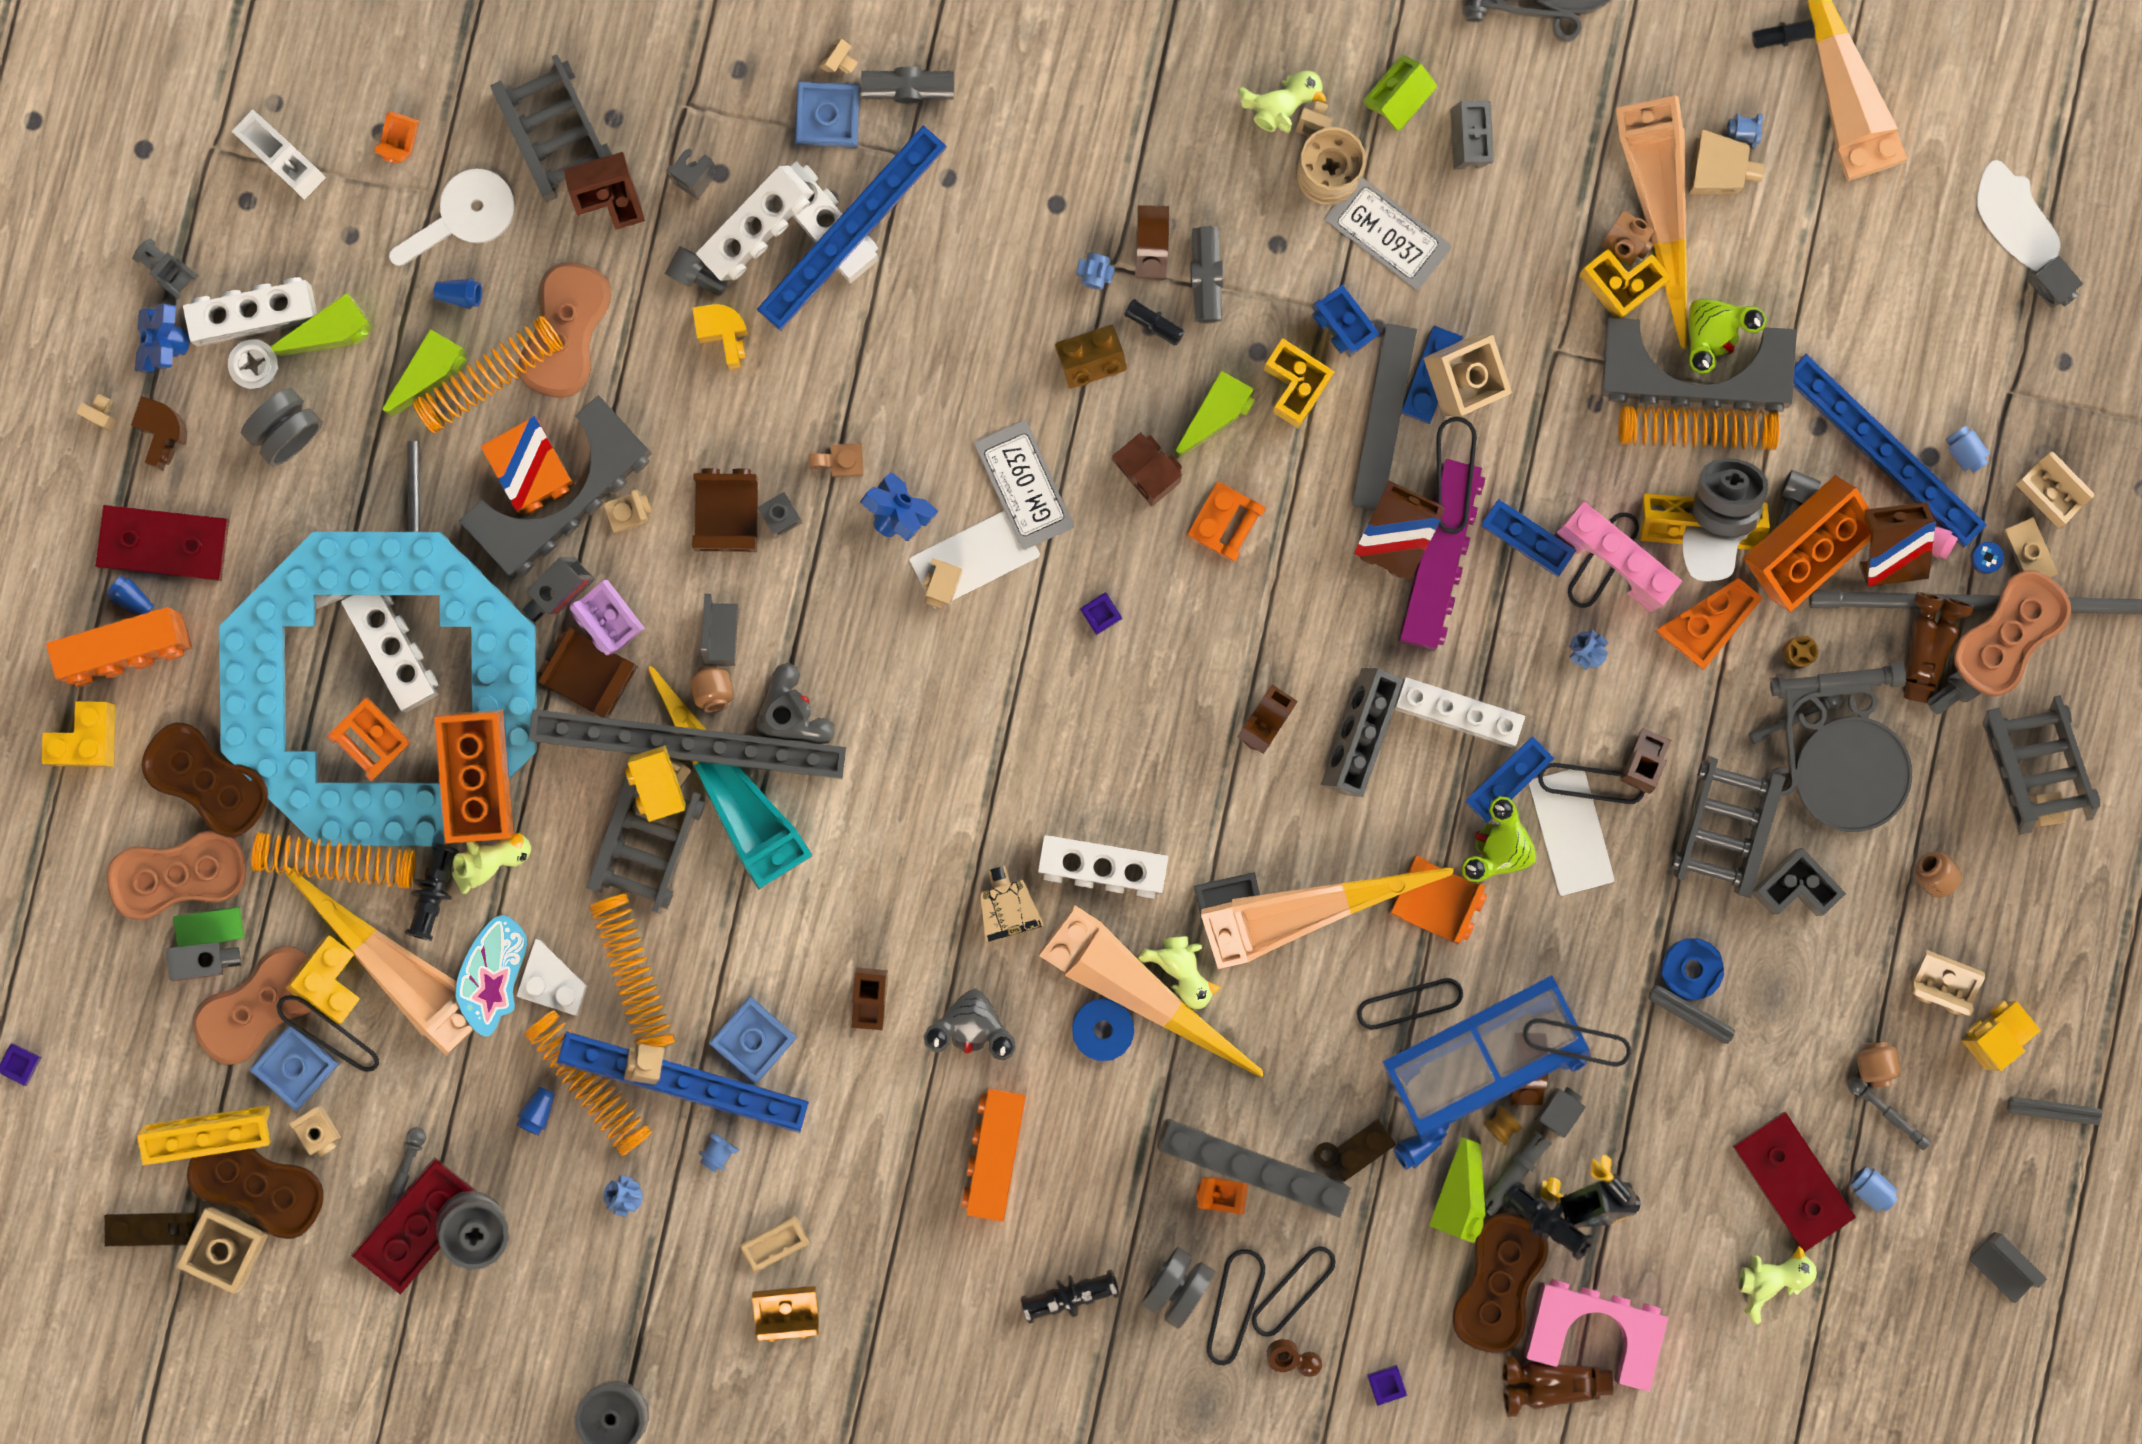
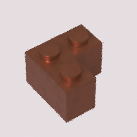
M623 152L563 169L568 192L577 215L607 207L615 230L645 221L640 199Z
M1140 432L1112 456V461L1152 507L1180 484L1182 466L1172 454L1166 456L1162 451L1159 453L1158 451L1161 450V447L1151 435L1145 437Z

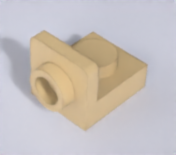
M637 489L631 491L629 495L603 503L614 534L650 522L647 515L652 512L647 495L641 496Z

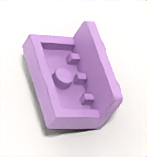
M608 580L602 581L585 597L573 602L569 606L574 613L575 621L588 631L592 636L595 647L606 655L620 651L645 629Z

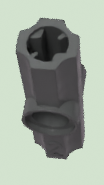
M898 67L894 71H861V99H894L895 102L904 104L919 103L922 100H954V71H922L916 67Z
M1212 226L1192 228L1193 261L1191 262V289H1194L1195 322H1221L1223 264L1220 261L1219 228Z

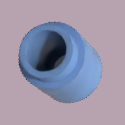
M1967 425L1946 439L1950 445L1948 450L1964 472L1970 469L1975 473L1989 463L1986 457L1990 455V452L1974 430L1970 431Z
M1867 1166L1862 1167L1849 1183L1854 1188L1853 1192L1876 1212L1882 1209L1885 1212L1888 1211L1898 1199L1895 1195L1897 1188L1875 1169L1870 1170Z

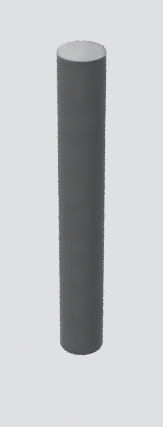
M408 441V532H421L419 441Z

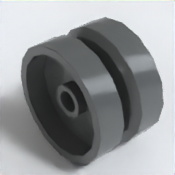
M292 388L284 389L264 402L247 419L241 429V434L252 446L262 445L259 454L272 467L278 466L296 455L315 437L322 427L323 421L310 408L302 410L304 401Z
M1733 458L1713 460L1705 465L1700 473L1697 484L1698 490L1695 493L1692 504L1693 516L1699 525L1717 535L1728 537L1747 535L1756 529L1760 521L1763 504L1768 492V480L1760 469L1749 462Z
M478 1191L460 1192L449 1198L439 1210L436 1219L437 1238L445 1257L454 1265L468 1270L482 1269L496 1262L505 1252L509 1240L508 1224L499 1203L488 1194ZM473 1227L477 1228L474 1232H471Z
M1178 1246L1156 1272L1141 1302V1306L1155 1314L1160 1312L1168 1300H1170L1171 1302L1164 1314L1165 1321L1177 1329L1188 1319L1215 1274V1270L1200 1262L1192 1268L1188 1275H1185L1192 1262V1257Z
M622 1381L604 1382L594 1387L579 1403L575 1414L576 1432L583 1444H636L645 1433L649 1422L648 1404L643 1394L633 1385ZM607 1414H614L617 1422L610 1424L611 1419H606Z

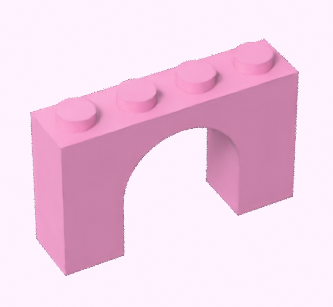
M1585 501L1570 514L1554 534L1574 548L1576 553L1579 554L1586 550L1613 567L1630 584L1631 588L1627 594L1650 613L1663 606L1682 583L1680 578Z
M1551 1279L1550 1284L1542 1282L1523 1356L1533 1361L1558 1367L1565 1336L1570 1325L1584 1314L1592 1312L1604 1313L1611 1316L1617 1322L1623 1337L1622 1351L1614 1380L1619 1384L1650 1392L1668 1321L1667 1316L1660 1314L1661 1308L1643 1303L1642 1309L1630 1306L1631 1300L1612 1295L1611 1301L1599 1298V1291L1585 1287L1581 1288V1292L1569 1290V1283Z

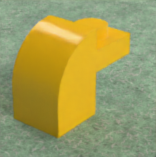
M720 304L693 307L699 342L706 343L723 340L729 370L742 368L740 359L746 358L743 340H737V337L748 336L749 333L741 316L732 308Z

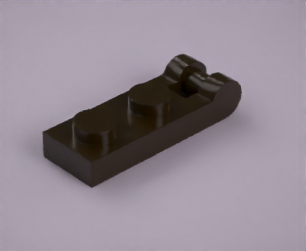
M194 1212L105 1214V1246L188 1245L192 1236L191 1223L194 1222ZM171 1223H178V1235H171Z

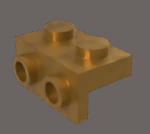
M1113 324L1054 343L1067 385L1070 389L1084 386L1090 382L1114 376L1127 370L1124 352Z
M816 1286L752 1292L756 1325L755 1337L757 1341L773 1342L781 1338L792 1337L805 1339L819 1334Z

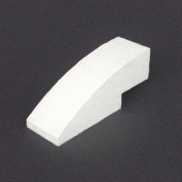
M253 109L231 131L304 200L326 178Z

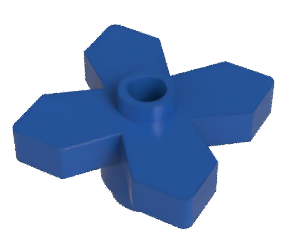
M160 304L156 305L155 309L145 308L139 310L138 330L140 332V346L136 352L135 371L150 373L154 372L155 368H171L173 357L187 353L190 343L188 331L182 330L180 326H174L175 305Z
M889 473L883 478L878 488L872 487L867 491L860 501L864 507L875 514L873 525L880 534L886 537H893L895 534H898L905 541L913 538L921 528V525H928L938 513V510L925 499L911 497L908 494L906 483L894 473Z

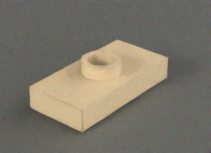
M2034 517L2003 530L2021 572L2035 570L2050 578L2059 574Z
M795 1215L739 1246L753 1273H756L809 1245L810 1241Z

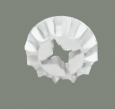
M250 339L239 343L233 348L228 358L230 376L238 385L247 389L263 388L274 380L276 371L279 369L276 353L267 343L260 340ZM249 353L255 360L263 361L262 364L258 365V376L251 369H244L250 364Z

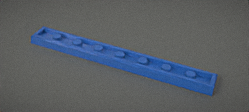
M923 125L760 304L757 311L781 331L944 152L947 145Z
M1805 354L1795 364L1793 387L1915 503L1927 502L1935 522L1943 529L1952 531V535L1958 538L1957 542L1963 548L1981 532L1987 524L1810 356Z
M568 1031L565 1032L556 1062L558 1064L797 1133L801 1132L809 1101L664 1059L662 1060L659 1081L656 1085L624 1080L629 1049Z

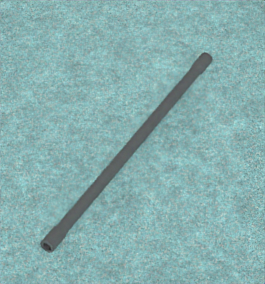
M1816 589L1809 595L1810 608L1920 609L1914 602L1916 593L1842 592L1839 590ZM1934 594L1942 599L1948 597L1974 606L1973 610L1995 611L2001 595ZM2068 597L2071 603V613L2142 614V599Z

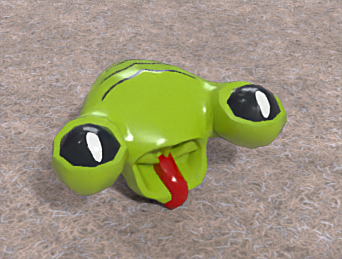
M1712 299L1692 301L1688 316L1691 346L1688 361L1691 369L1700 375L1710 373L1716 367L1714 354L1722 356L1734 352V348L1739 342V327L1746 332L1755 334L1765 328L1767 318L1764 311L1755 306H1734Z
M1499 796L1491 801L1488 811L1492 819L1497 821L1498 824H1486L1480 831L1475 833V848L1483 858L1476 855L1466 858L1461 865L1462 875L1469 882L1480 883L1498 874L1522 871L1531 867L1536 862L1537 853L1534 844L1520 822L1516 804L1508 797Z

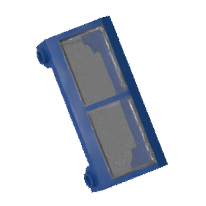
M1552 975L1383 1061L1387 1080L1422 1145L1427 1142L1432 1144L1442 1140L1447 1135L1446 1131L1450 1127L1449 1124L1559 1068L1563 1070L1570 1069L1571 1072L1583 1068L1588 1063L1585 1060L1529 1047L1524 1040L1523 1030L1525 1025L1535 1018H1544L1578 1026ZM1535 1023L1528 1030L1529 1040L1536 1045L1590 1057V1049L1580 1031L1544 1023Z

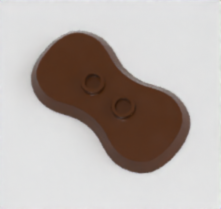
M176 722L169 724L153 737L145 750L141 765L147 782L161 793L182 798L190 803L214 833L224 837L241 836L250 830L262 815L268 800V789L263 778L255 770L247 766L234 765L221 758L213 751L203 734L195 727L186 723Z
M254 1148L193 1157L188 1165V1184L200 1199L211 1204L239 1208L250 1214L265 1231L278 1238L292 1239L302 1236L315 1222L323 1204L324 1190L314 1173L301 1166L270 1161L260 1155Z
M1501 1213L1489 1217L1483 1223V1229L1475 1242L1476 1268L1473 1279L1458 1299L1453 1311V1326L1458 1338L1470 1347L1488 1353L1507 1352L1519 1343L1525 1332L1526 1295L1531 1282L1547 1260L1549 1243L1548 1239L1542 1240L1540 1236H1534L1530 1233L1531 1223L1522 1216Z

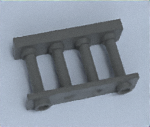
M557 54L552 56L557 69L517 88L512 89V87L506 89L501 80L490 85L546 203L557 198L554 188L558 187L557 183L566 180L563 169L612 155L607 143L604 145L600 144L570 80L575 78V75L568 61L562 63ZM563 80L570 94L569 97L527 117L524 114L518 116L514 106L519 104V100ZM571 109H577L583 122L582 125L541 144H538V142L531 143L527 135L532 132L531 128ZM588 135L590 136L596 152L553 172L551 169L545 172L540 162L545 159V155Z
M2061 695L2054 696L2049 708L2050 712L2008 720L2002 717L2000 708L1987 710L1983 720L1988 742L2019 835L2031 833L2039 816L2083 808L2086 820L2089 821L2093 820L2100 807L2098 791L2091 787L2070 725L2072 722L2071 711L2068 705L2063 704ZM2054 724L2059 740L2017 748L2015 745L2012 746L2009 738L2011 732ZM2064 752L2068 768L2026 776L2025 773L2021 774L2018 765L2020 760ZM2073 779L2078 796L2036 804L2030 801L2028 792L2029 788Z
M1708 755L1707 761H1701L1698 769L1697 779H1700L1701 782L1681 851L1675 852L1671 869L1675 870L1674 876L1684 880L1688 870L1732 882V886H1735L1734 892L1736 894L1751 898L1785 777L1768 772L1767 778L1763 777L1759 780L1716 768L1718 759ZM1712 780L1758 792V796H1761L1758 808L1754 807L1753 810L1708 798ZM1704 810L1749 822V826H1753L1750 838L1741 840L1699 828ZM1695 840L1740 852V856H1744L1741 869L1736 868L1732 870L1690 858Z
M626 776L586 888L602 893L604 887L609 888V886L655 901L652 911L661 913L662 908L668 909L674 891L669 889L693 821L694 819L700 820L705 802L701 801L703 795L696 792L693 793L691 801L684 799L686 805L683 812H686V816L681 830L655 821L648 822V819L635 815L636 811L632 810L635 797L639 796L636 785L630 786ZM634 827L676 842L670 860L625 845V841L621 840L624 829ZM621 856L664 871L665 875L660 889L614 874L615 871L610 869L614 857L619 859Z

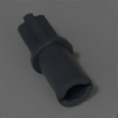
M1812 19L1790 24L1780 22L1779 26L1752 32V43L1756 49L1780 44L1786 47L1790 42L1815 38V27Z
M1136 299L1131 301L1124 313L1125 317L1146 328L1148 334L1153 332L1172 345H1177L1184 336V330L1162 317V312L1158 311L1156 313L1139 303Z

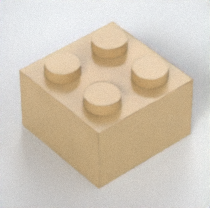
M1473 335L1424 357L1443 416H1463L1512 393L1493 335Z
M214 1207L204 1209L177 1268L232 1294L242 1292L269 1233Z

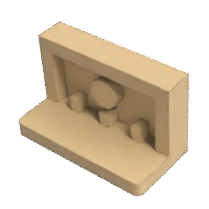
M2049 452L2036 462L2015 484L2058 529L2067 524L2077 511L2095 496L2086 484L2054 452Z
M1925 950L1911 979L1912 993L1924 1003L1931 1004L1934 1002L1944 1006L1947 1011L1953 1014L1961 1015L1963 1013L1971 1016L1973 1002L1983 984L1985 972Z

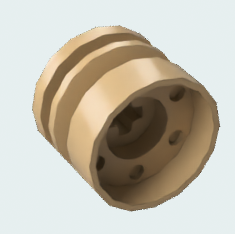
M1326 127L1314 132L1306 140L1296 167V179L1301 191L1310 200L1322 205H1336L1347 200L1356 191L1366 166V152L1361 141L1352 132L1340 127ZM1325 166H1329L1331 171L1335 170L1334 174L1330 175L1327 170L1324 171Z

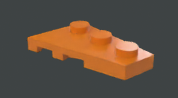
M1738 578L1656 629L1655 632L1697 667L1704 670L1763 597Z

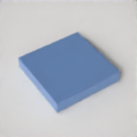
M798 82L795 144L857 147L860 84Z
M750 996L708 1044L756 1085L798 1037Z
M288 1026L249 1071L295 1112H298L340 1064L315 1041L293 1027Z

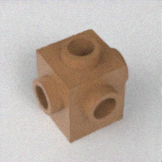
M1624 210L1600 246L1605 250L1609 249L1618 261L1625 262L1631 266L1637 257L1643 260L1653 246L1649 239L1655 230L1650 228L1644 220L1635 218Z

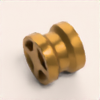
M1808 636L1795 637L1788 641L1783 648L1784 660L1792 668L1800 669L1809 666L1818 657V646Z
M1502 1106L1496 1110V1115L1492 1119H1487L1483 1122L1490 1133L1504 1146L1509 1142V1137L1513 1133H1519L1523 1129Z

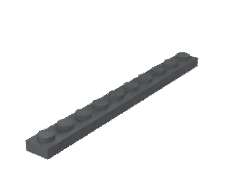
M537 709L532 711L529 742L636 755L666 746L670 759L834 779L843 778L846 747Z

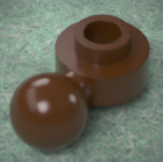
M1276 1340L1267 1349L1269 1365L1277 1372H1288L1297 1367L1302 1375L1313 1377L1322 1369V1360L1318 1354L1309 1351L1300 1355L1296 1344L1291 1340Z

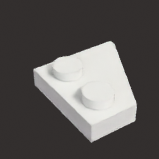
M535 939L516 997L578 1016L587 985L542 940Z

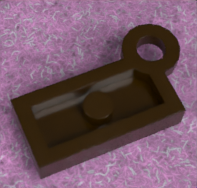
M1377 1118L1338 1147L1329 1142L1319 1144L1315 1148L1314 1158L1322 1167L1335 1166L1344 1181H1346L1397 1144ZM1324 1149L1332 1151V1158L1328 1161H1324L1321 1158V1152Z

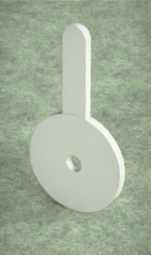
M470 169L457 174L447 183L440 199L441 218L393 248L389 255L391 262L396 266H403L452 234L470 243H485L498 238L511 224L515 212V201L510 187L499 175L484 169ZM481 201L483 203L482 210L478 212L473 211V202Z

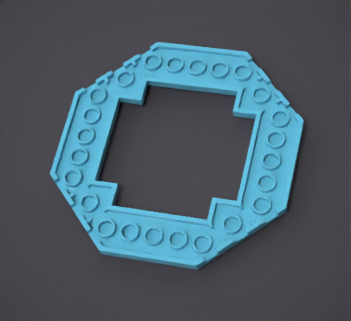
M314 531L219 626L221 752L234 765L239 764L255 770L265 781L268 789V799L308 838L310 837L315 845L319 838L321 840L319 846H326L329 839L331 841L330 846H337L338 841L341 842V846H347L349 842L351 846H357L359 843L361 846H368L369 844L371 846H432V843L445 844L440 782H318V751H286L285 626H316V595H440V627H471L472 712L503 710L509 779L537 752V742H529L532 711L537 709L536 626L464 554L457 550L442 532Z

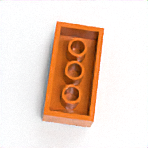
M1834 475L1749 551L1743 559L1768 597L1791 612L1870 542L1871 535L1864 520L1865 510L1869 509L1855 486Z
M169 607L46 643L56 680L66 682L67 685L75 684V687L90 685L94 683L93 678L105 675V678H113L123 675V669L135 666L136 670L153 666V660L165 657L166 661L178 659L185 656L184 651L192 649L182 613Z
M503 710L448 713L435 716L445 843L509 839L514 833Z
M991 1087L988 1088L987 1094L981 1093L978 1113L984 1114L982 1125H975L972 1144L978 1145L977 1155H970L967 1176H973L971 1187L965 1186L961 1207L967 1208V1216L1004 1222L1026 1098L1025 1093Z

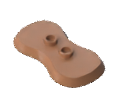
M564 262L551 267L542 278L539 287L540 316L544 317L552 326L562 342L563 349H560V352L558 351L557 353L553 352L552 357L544 354V362H539L535 359L536 367L532 368L527 365V374L519 371L524 384L530 389L551 397H569L578 393L588 381L591 371V336L594 328L606 313L611 301L609 282L600 271L584 264ZM535 330L533 335L538 344L550 354L547 344L541 338L538 331ZM530 338L527 342L530 350L541 359L537 346ZM524 347L521 354L533 365L531 356ZM519 357V367L525 371L523 362Z
M2025 570L2010 578L2003 588L1994 613L1985 622L1966 632L1957 643L1954 662L1963 679L1979 692L1989 696H2001L2017 687L2023 677L2028 659L2035 649L2045 641L2058 635L2068 624L2071 615V603L2067 594L2052 578L2035 570Z
M212 830L200 832L186 842L171 848L131 847L125 849L112 859L107 871V886L114 907L121 915L133 920L152 918L180 902L220 903L227 901L241 891L246 879L245 858L235 837H224L214 833Z
M284 946L275 948L267 952L259 960L253 972L243 983L233 989L214 994L205 999L197 1008L192 1023L195 1037L203 1050L215 1061L226 1065L238 1064L249 1059L257 1051L267 1034L284 1022L277 1012L278 1001L284 996L293 995L284 987L308 956L295 947ZM286 1000L282 1004V1012L289 1020L302 1017L312 1011L296 1000Z

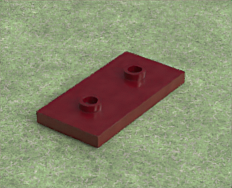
M103 505L95 567L222 581L229 519Z
M1782 1112L1732 1146L1797 1245L1804 1252L1856 1218L1786 1112Z
M434 1157L355 1248L351 1256L401 1295L440 1249L436 1234V1219L440 1208L449 1198L460 1192L477 1190Z

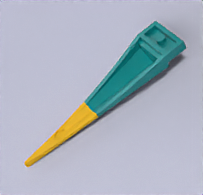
M649 666L650 676L674 726L706 730L659 673ZM692 761L740 863L744 866L758 890L813 856L795 827L770 802L740 767Z

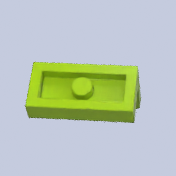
M1401 55L1364 98L1363 102L1369 109L1383 115L1393 129L1400 131L1434 92L1437 84L1420 62Z

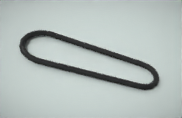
M1451 417L1443 421L1436 435L1437 503L1441 505L1442 430L1447 424L1458 421L1466 424L1472 432L1463 522L1455 529L1444 526L1442 518L1438 524L1442 530L1451 534L1460 532L1467 525L1477 442L1474 426L1467 419L1461 417Z
M295 995L284 996L278 1001L277 1012L286 1024L361 1071L370 1072L378 1068L379 1058L372 1049L308 1001ZM286 1000H296L303 1003L368 1052L374 1059V1065L372 1067H364L290 1021L282 1012L283 1002Z
M1242 1249L1235 1251L1229 1256L1225 1264L1207 1344L1208 1357L1217 1365H1227L1235 1360L1265 1276L1266 1267L1264 1261L1258 1253L1252 1250ZM1250 1254L1259 1261L1261 1267L1260 1276L1233 1354L1227 1360H1218L1213 1356L1211 1350L1230 1264L1238 1255Z

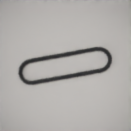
M1620 512L1614 515L1609 521L1612 524L1620 517H1627L1633 521L1634 532L1630 539L1634 541L1639 532L1637 519L1627 512ZM1591 552L1568 588L1570 602L1580 608H1587L1596 602L1615 572V569L1612 567L1589 602H1577L1572 595V590L1594 554Z
M1549 763L1538 775L1541 788L1553 794L1623 804H1635L1645 794V792L1640 791L1637 798L1628 800L1551 789L1543 782V774L1550 767L1621 777L1622 772Z
M1443 978L1363 1001L1358 1008L1357 1018L1363 1027L1370 1030L1413 1020L1458 1006L1463 998V989L1456 980ZM1452 983L1459 992L1458 999L1452 1004L1384 1023L1370 1025L1362 1018L1363 1008L1370 1003L1439 984Z
M1544 1018L1530 1020L1523 1030L1524 1040L1529 1047L1541 1051L1612 1067L1624 1065L1631 1056L1629 1042L1624 1037ZM1535 1023H1544L1619 1040L1626 1046V1055L1619 1062H1611L1536 1045L1529 1040L1528 1030Z
M1319 1246L1308 1251L1256 1309L1252 1317V1325L1258 1334L1267 1337L1277 1334L1329 1277L1336 1264L1335 1256L1331 1250ZM1318 1251L1327 1253L1331 1259V1266L1328 1271L1273 1331H1262L1257 1325L1259 1313L1312 1254Z

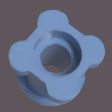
M1736 113L1734 119L1729 118L1726 136L1739 142H1748L1751 148H1756L1757 144H1760L1763 114H1757L1756 118L1741 117L1740 113Z
M712 1132L710 1134L712 1139L705 1150L699 1151V1154L703 1157L700 1163L713 1172H716L718 1168L724 1171L726 1169L724 1167L725 1163L732 1153L737 1154L739 1149L715 1132Z

